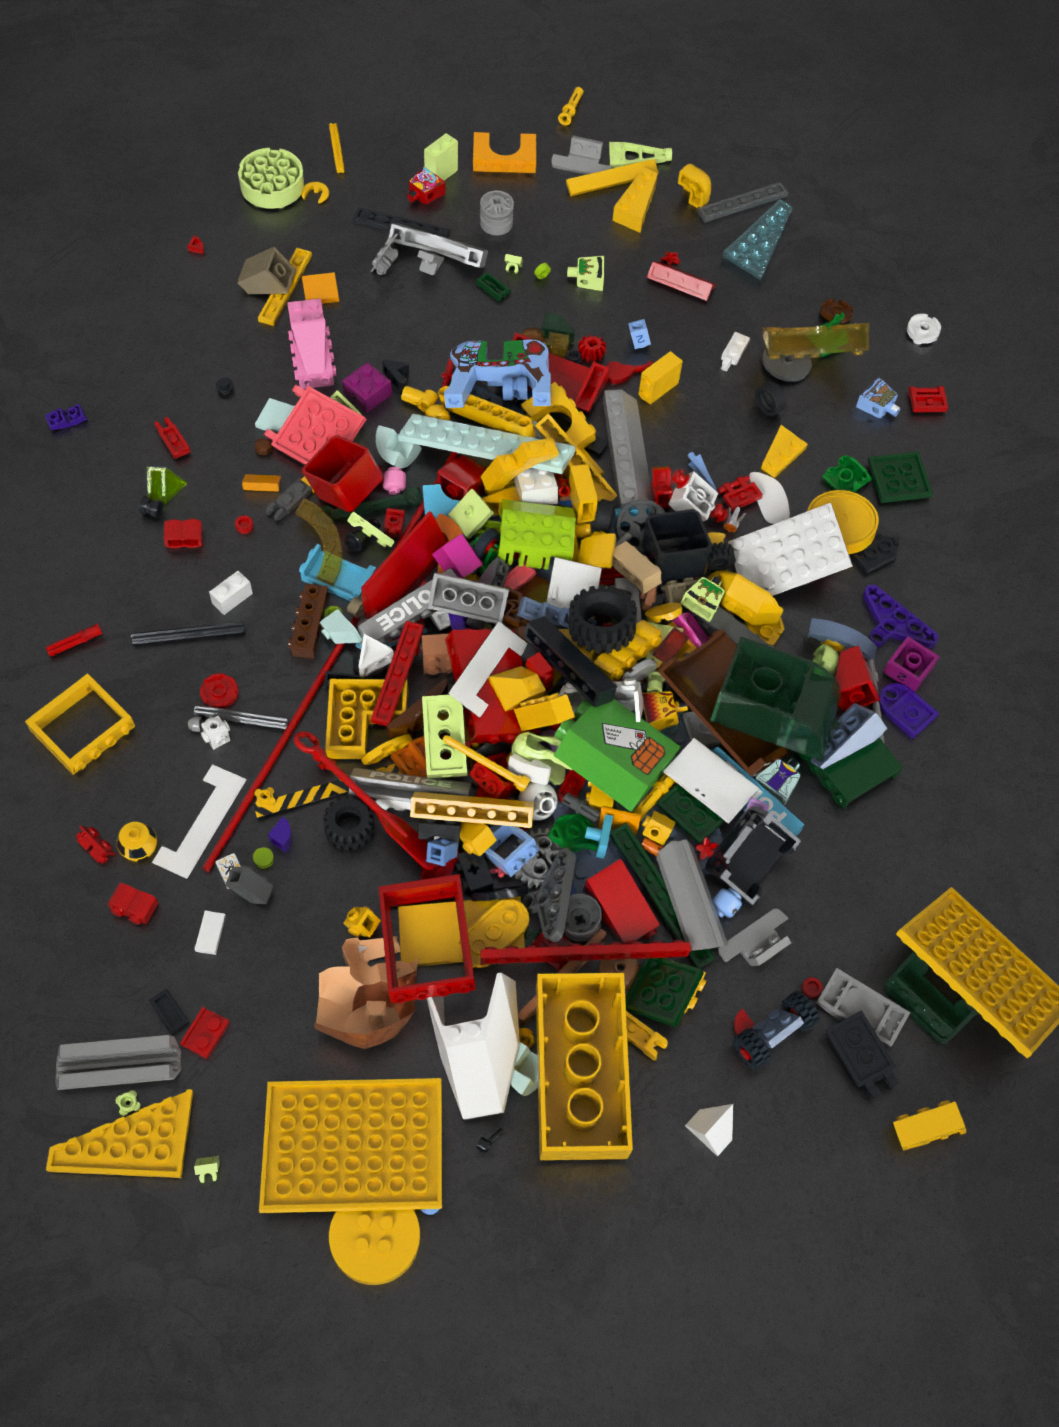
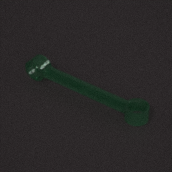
M410 487L403 494L363 502L353 512L362 514L402 504L416 506L423 501L420 488ZM321 506L316 511V516L321 526L328 527L335 522V519L348 517L352 512H347L340 508L332 509L330 506ZM324 513H329L332 515L328 519L320 518V516Z

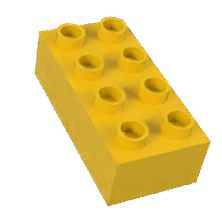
M624 973L538 974L535 988L540 1160L628 1159L633 1148Z

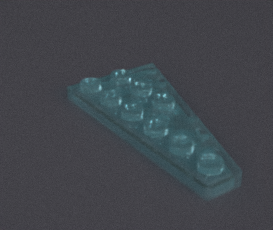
M781 199L778 200L726 248L722 256L754 277L762 280L793 207Z

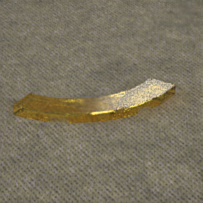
M304 498L295 513L316 530L324 550L323 561L317 579L334 586L342 565V545L339 533L330 517L319 506Z

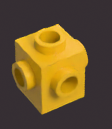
M354 906L348 912L343 924L349 928L348 932L355 937H371L381 920L370 908Z

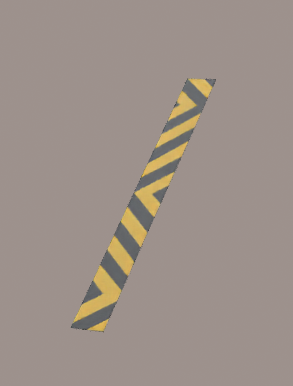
M395 764L375 769V771L402 774ZM336 780L276 797V802L272 806L268 804L258 807L256 803L253 806L258 818L348 792L349 787L341 780Z

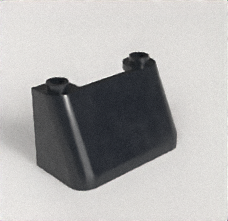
M752 806L743 813L708 859L705 869L728 888L730 887L736 891L745 901L753 905L761 897L762 888L758 885L781 853L784 855L794 853L801 840L769 812Z

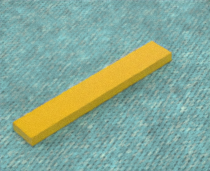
M651 159L567 179L566 185L570 196H575L633 182L644 167L658 174L659 172L655 160Z
M296 248L289 260L296 271L288 293L271 294L258 316V322L272 326L275 325L312 257L311 251Z

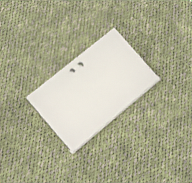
M555 558L546 603L558 608L565 607L569 609L571 600H574L576 594L580 595L581 590L589 591L590 586L598 589L602 568Z
M693 738L664 770L666 775L728 824L750 798L760 790L759 787L696 738Z

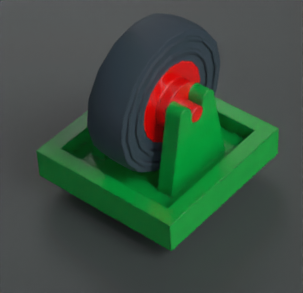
M494 528L488 529L469 543L483 563V565L476 569L481 574L497 557L500 533Z

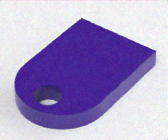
M892 683L885 686L880 692L879 703L882 713L912 739L939 715L934 708L904 684ZM886 693H893L895 695V698L887 697Z

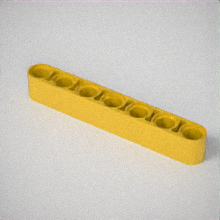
M444 386L438 390L441 405L448 411L502 432L535 437L533 422L528 416L471 394L463 408H446L444 391L449 386Z

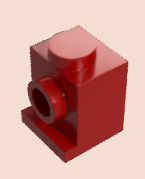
M387 508L383 533L390 538H400L405 524V510Z

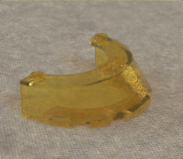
M869 323L830 326V329H827V326L783 329L780 327L762 328L766 355L769 356V359H780V356L784 355L804 358V355L810 354V358L820 357V354L853 352V355H863V351H869Z

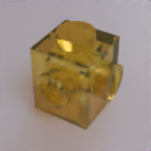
M550 332L548 339L545 338L544 341L548 348V353L565 359L570 335Z

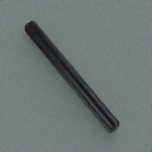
M244 622L139 632L131 634V641L133 644L243 633L245 632Z

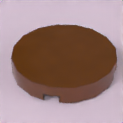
M828 299L822 303L820 313L828 321L831 322L837 313L840 315L841 312L845 316L840 323H846L851 320L853 308L849 303L843 300L834 301L835 299Z

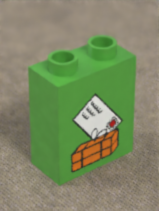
M585 698L574 712V719L577 721L575 722L572 719L566 720L557 729L554 736L562 742L554 756L632 812L661 777L681 746L643 719L640 722H636V714L614 698L612 702L596 708Z

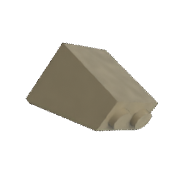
M271 247L245 260L237 284L248 294H286L289 291L296 269L275 247Z

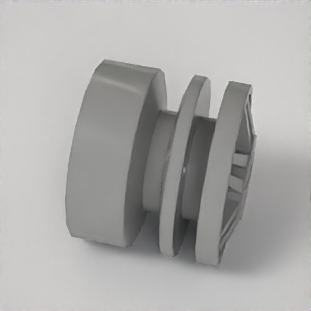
M495 190L487 192L482 196L480 200V226L486 233L503 235L513 227L514 201L508 193Z

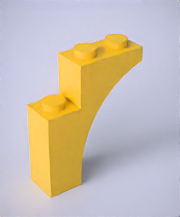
M553 438L522 442L514 453L498 455L481 475L486 491L502 490L507 483L525 470L544 461L556 458L559 452Z

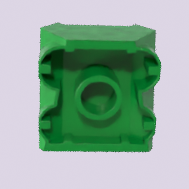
M847 455L839 458L838 464L828 468L825 474L821 476L834 490L856 492L872 480L867 470L857 460Z

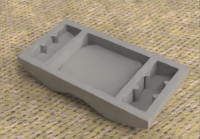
M838 968L834 971L816 1002L826 1012L840 1021L862 1010L882 1044L889 1048L892 1047L910 1014L906 1009Z

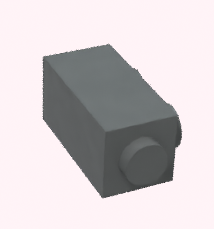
M247 865L232 867L225 886L252 904H267L273 885L267 881V878L256 874L253 871L254 869Z

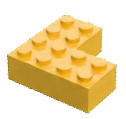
M330 679L325 745L326 754L330 759H361L367 754L369 724H376L371 722V717L385 679ZM407 680L393 720L408 709L409 688Z

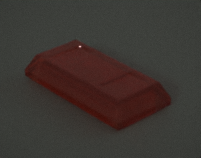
M674 627L652 655L661 662L667 659L670 660L677 655L690 637Z

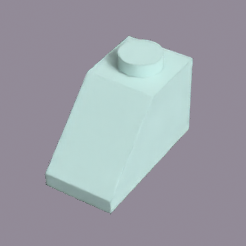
M338 609L319 622L323 627V630H321L322 634L327 640L331 638L335 644L360 643L363 641L357 629Z

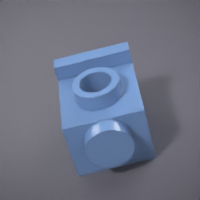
M443 837L428 842L426 862L445 866L449 860L457 857L458 842Z

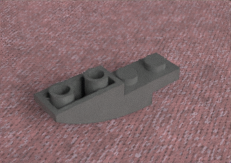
M496 557L483 572L478 582L503 587L510 566L500 557ZM467 618L466 623L474 630L484 629L486 621Z

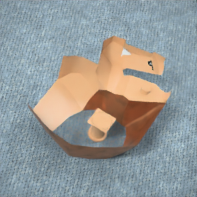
M393 936L395 953L400 952V946L397 942V936ZM357 937L346 939L342 946V952L347 967H332L319 973V1001L314 1027L316 1030L349 1045L367 1049L394 1038L415 1012V1000H409L404 1003H391L388 993L386 963H379L372 967L368 965L369 960L385 956L383 938L359 940ZM417 957L413 963L396 961L398 987L416 984Z

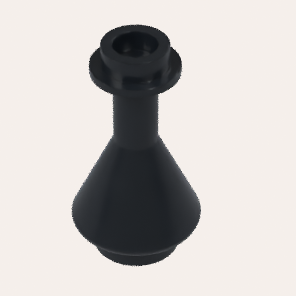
M370 519L368 521L380 530L381 524L377 519ZM362 531L347 533L344 541L345 545L351 551H361L368 535Z

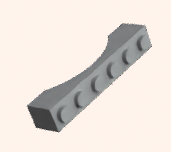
M394 223L391 225L389 237L393 238L396 233L398 234L393 242L435 252L475 267H485L488 250L403 224Z

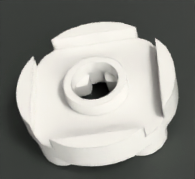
M928 314L914 315L907 325V333L915 344L934 342L938 339L941 331L940 322L934 317L933 319L928 317Z

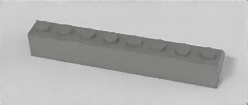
M605 390L603 408L615 490L618 495V508H624L627 504L636 500L653 501L637 399L623 390ZM650 507V514H654V508Z

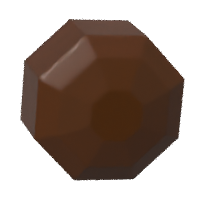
M259 438L255 441L256 453L268 455L272 451L271 441L267 438Z

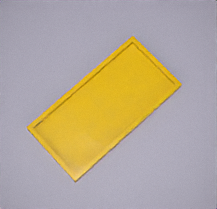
M520 896L491 901H464L467 928L496 902L504 899H514L521 902ZM456 902L398 907L401 961L413 963L417 957V967L463 963L458 951L460 932ZM524 934L511 946L525 948Z

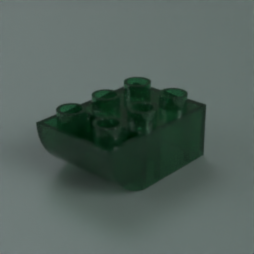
M741 636L710 721L822 761L841 702V689L834 676L821 665Z

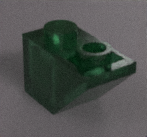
M545 312L541 339L574 345L575 330L562 315Z

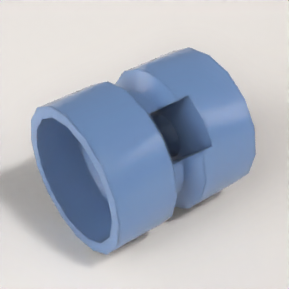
M512 377L502 378L503 400H513L514 397L517 400H527V377H517L516 380Z

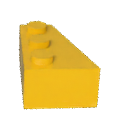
M950 1100L938 1103L937 1108L930 1110L929 1107L917 1110L916 1115L910 1117L908 1114L898 1116L896 1118L897 1121L893 1122L903 1151L929 1144L931 1141L940 1138L941 1140L947 1139L949 1135L958 1132L960 1135L965 1134L966 1127L956 1102L951 1103Z

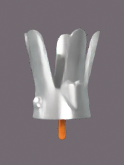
M736 507L733 515L730 513L731 508H728L727 521L724 523V529L728 533L736 532L740 522L746 515V513H743L737 519L740 507Z

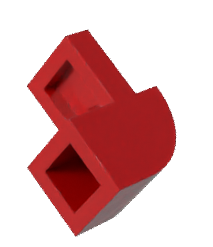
M670 466L652 467L653 502L662 508H671L669 502L673 495V490L671 488Z

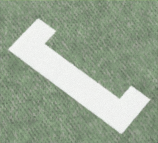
M498 622L448 694L478 717H481L488 704L476 696L509 647L522 656L528 643Z
M212 764L203 781L216 786L177 852L162 846L152 863L187 879L247 779Z

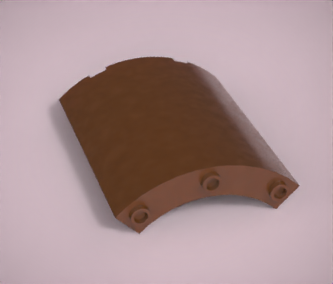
M723 629L720 631L716 630L711 634L710 639L691 653L688 654L686 652L678 659L672 658L662 662L658 672L745 771L753 777L758 774L757 771L761 773L776 760L784 758L788 755L787 750L790 747L797 748L800 741L809 737L815 731L729 638Z

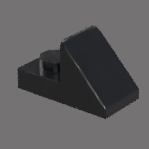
M383 360V373L402 395L403 389L408 383L406 376L409 375V364Z

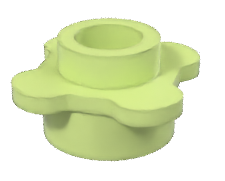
M133 1090L116 1098V1103L120 1107L119 1113L122 1116H127L129 1112L138 1111L141 1108V1104L136 1098L137 1093Z

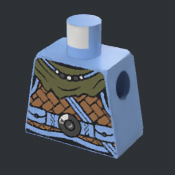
M879 377L859 396L856 405L857 408L877 418H882L887 412L895 417L901 409L895 405L897 393Z

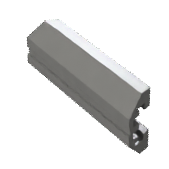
M687 839L671 841L658 852L657 861L685 942H690L691 951L728 945L694 847Z
M171 1035L62 1044L58 1048L56 1060L57 1090L174 1080L181 1071V1050L175 1037Z

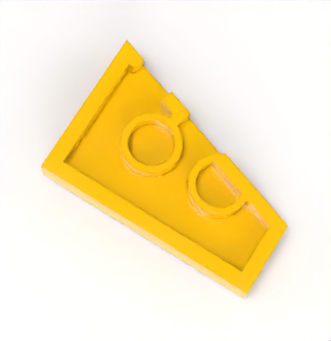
M781 425L762 463L761 469L775 478L807 448L808 444Z

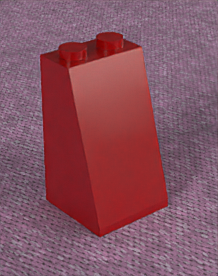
M621 859L586 880L583 892L598 902L601 907L602 920L617 942L622 943V945L640 941L645 937L648 940L657 934L656 930L660 924Z

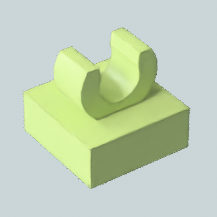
M506 254V271L509 272L510 267L513 266L515 267L514 272L517 274L519 271L518 267L522 268L523 266L522 257Z
M219 1156L196 1159L194 1165L195 1175L200 1174L199 1179L201 1183H204V1175L206 1173H210L213 1181H216L220 1166Z

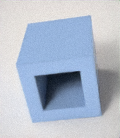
M645 319L628 323L635 349L651 345Z

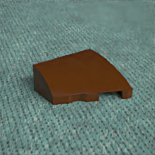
M506 586L505 588L509 589L502 624L519 627L521 617L517 616L522 593Z

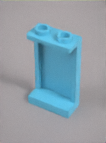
M317 544L314 549L310 550L308 559L305 563L301 564L299 572L303 582L328 586V592L351 601L354 597L359 598L361 596V587L377 569L372 565H369L367 569L322 551L321 545Z

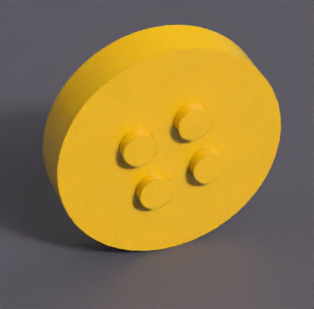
M833 490L820 494L810 503L807 511L828 503L832 504L848 554L864 550L874 540L879 517L875 507L865 497L851 491Z
M414 1210L336 1211L329 1230V1245L332 1256L341 1271L356 1282L367 1285H380L397 1279L412 1265L420 1245L419 1222Z

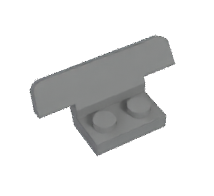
M572 136L568 157L553 154L551 162L553 168L585 175L613 169L612 166L599 164L603 142L578 136Z
M779 909L771 910L727 941L728 945L719 947L718 954L724 962H727L741 953L750 966L761 965L791 944L788 936L779 937L774 930L789 918Z

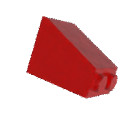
M462 455L438 470V484L441 485L444 494L452 500L461 501L471 489H474L480 496L484 492V483L481 475L487 467H483L472 458Z
M859 645L840 652L833 693L843 712L848 710L854 703L864 707L880 701L869 665Z

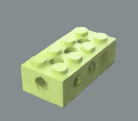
M451 695L423 696L428 779L467 776L466 755L444 743L439 738L442 733H448L450 737L465 745L463 704ZM443 713L449 716L448 719L444 721L440 720L438 717L440 714ZM444 752H449L451 758L443 760L441 755Z

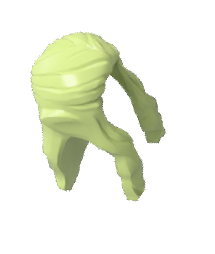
M530 732L519 734L512 745V754L515 753L530 762L537 759L550 766L549 781L554 785H560L565 780V768L573 769L554 756L555 752L545 748L539 742L544 741L559 747L562 741L556 737L540 736Z

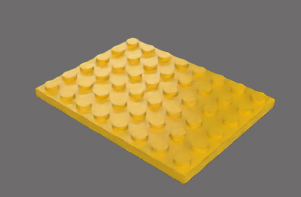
M950 887L896 933L904 944L908 945L921 960H924L937 975L941 976L949 984L951 989L960 994L968 1005L979 1012L985 1021L989 1022L1002 1037L1006 1038L1026 1058H1029L1059 1024V985L954 888Z
M441 1078L268 1082L259 1201L260 1213L442 1209Z

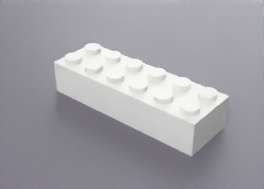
M532 421L533 426H535V424H537V421ZM535 430L534 438L542 439V437ZM529 468L513 478L521 502L545 505L558 504V486L553 472Z

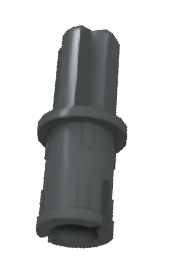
M569 792L563 798L562 803L575 810L576 814H582L593 822L599 819L600 812L586 804L585 800L582 801Z

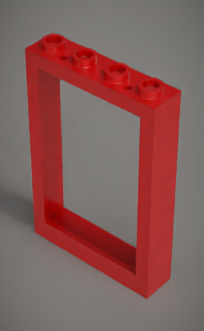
M460 874L379 886L388 993L391 1003H404L416 999L424 1000L435 996L444 997L449 994L468 993L476 990ZM455 897L465 976L398 987L390 907Z

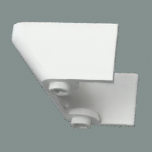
M635 678L613 682L617 686L614 699L630 711H635L636 722H640L644 708L640 682L636 681ZM566 682V685L562 686L559 696L567 694L574 713L585 697L569 682Z

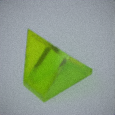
M147 467L148 497L152 500H161L163 504H166L187 484L186 481L166 467Z

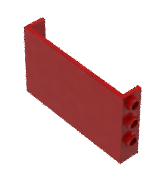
M471 628L452 630L445 638L455 683L492 630L488 628L481 630H472ZM509 647L489 676L520 666L523 667L521 656ZM488 678L476 695L488 704L481 717H478L463 705V715L470 743L496 744L506 742L511 744L514 743L519 734L524 732L536 735L541 733L540 728L521 731L514 709L505 712Z

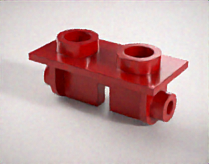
M80 826L82 831L76 835L77 842L87 851L93 846L89 854L98 863L104 864L108 860V855H116L111 849L112 845L106 840H102L98 836L100 833L95 828Z

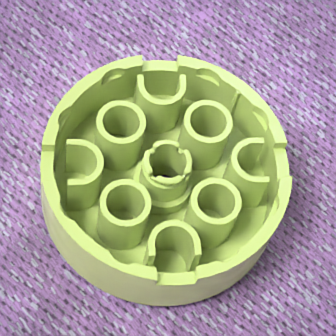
M262 148L248 154L240 163L238 176L241 192L245 199L255 206L262 208H284L300 197L304 188L303 169L300 160L293 153L284 149H279L278 151Z

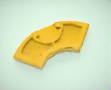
M409 734L391 739L361 758V761L364 765L378 763L393 752L406 747L412 738Z

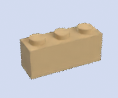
M625 541L615 547L612 567L643 594L661 584L662 573L660 568L651 563L647 556H643L635 546Z

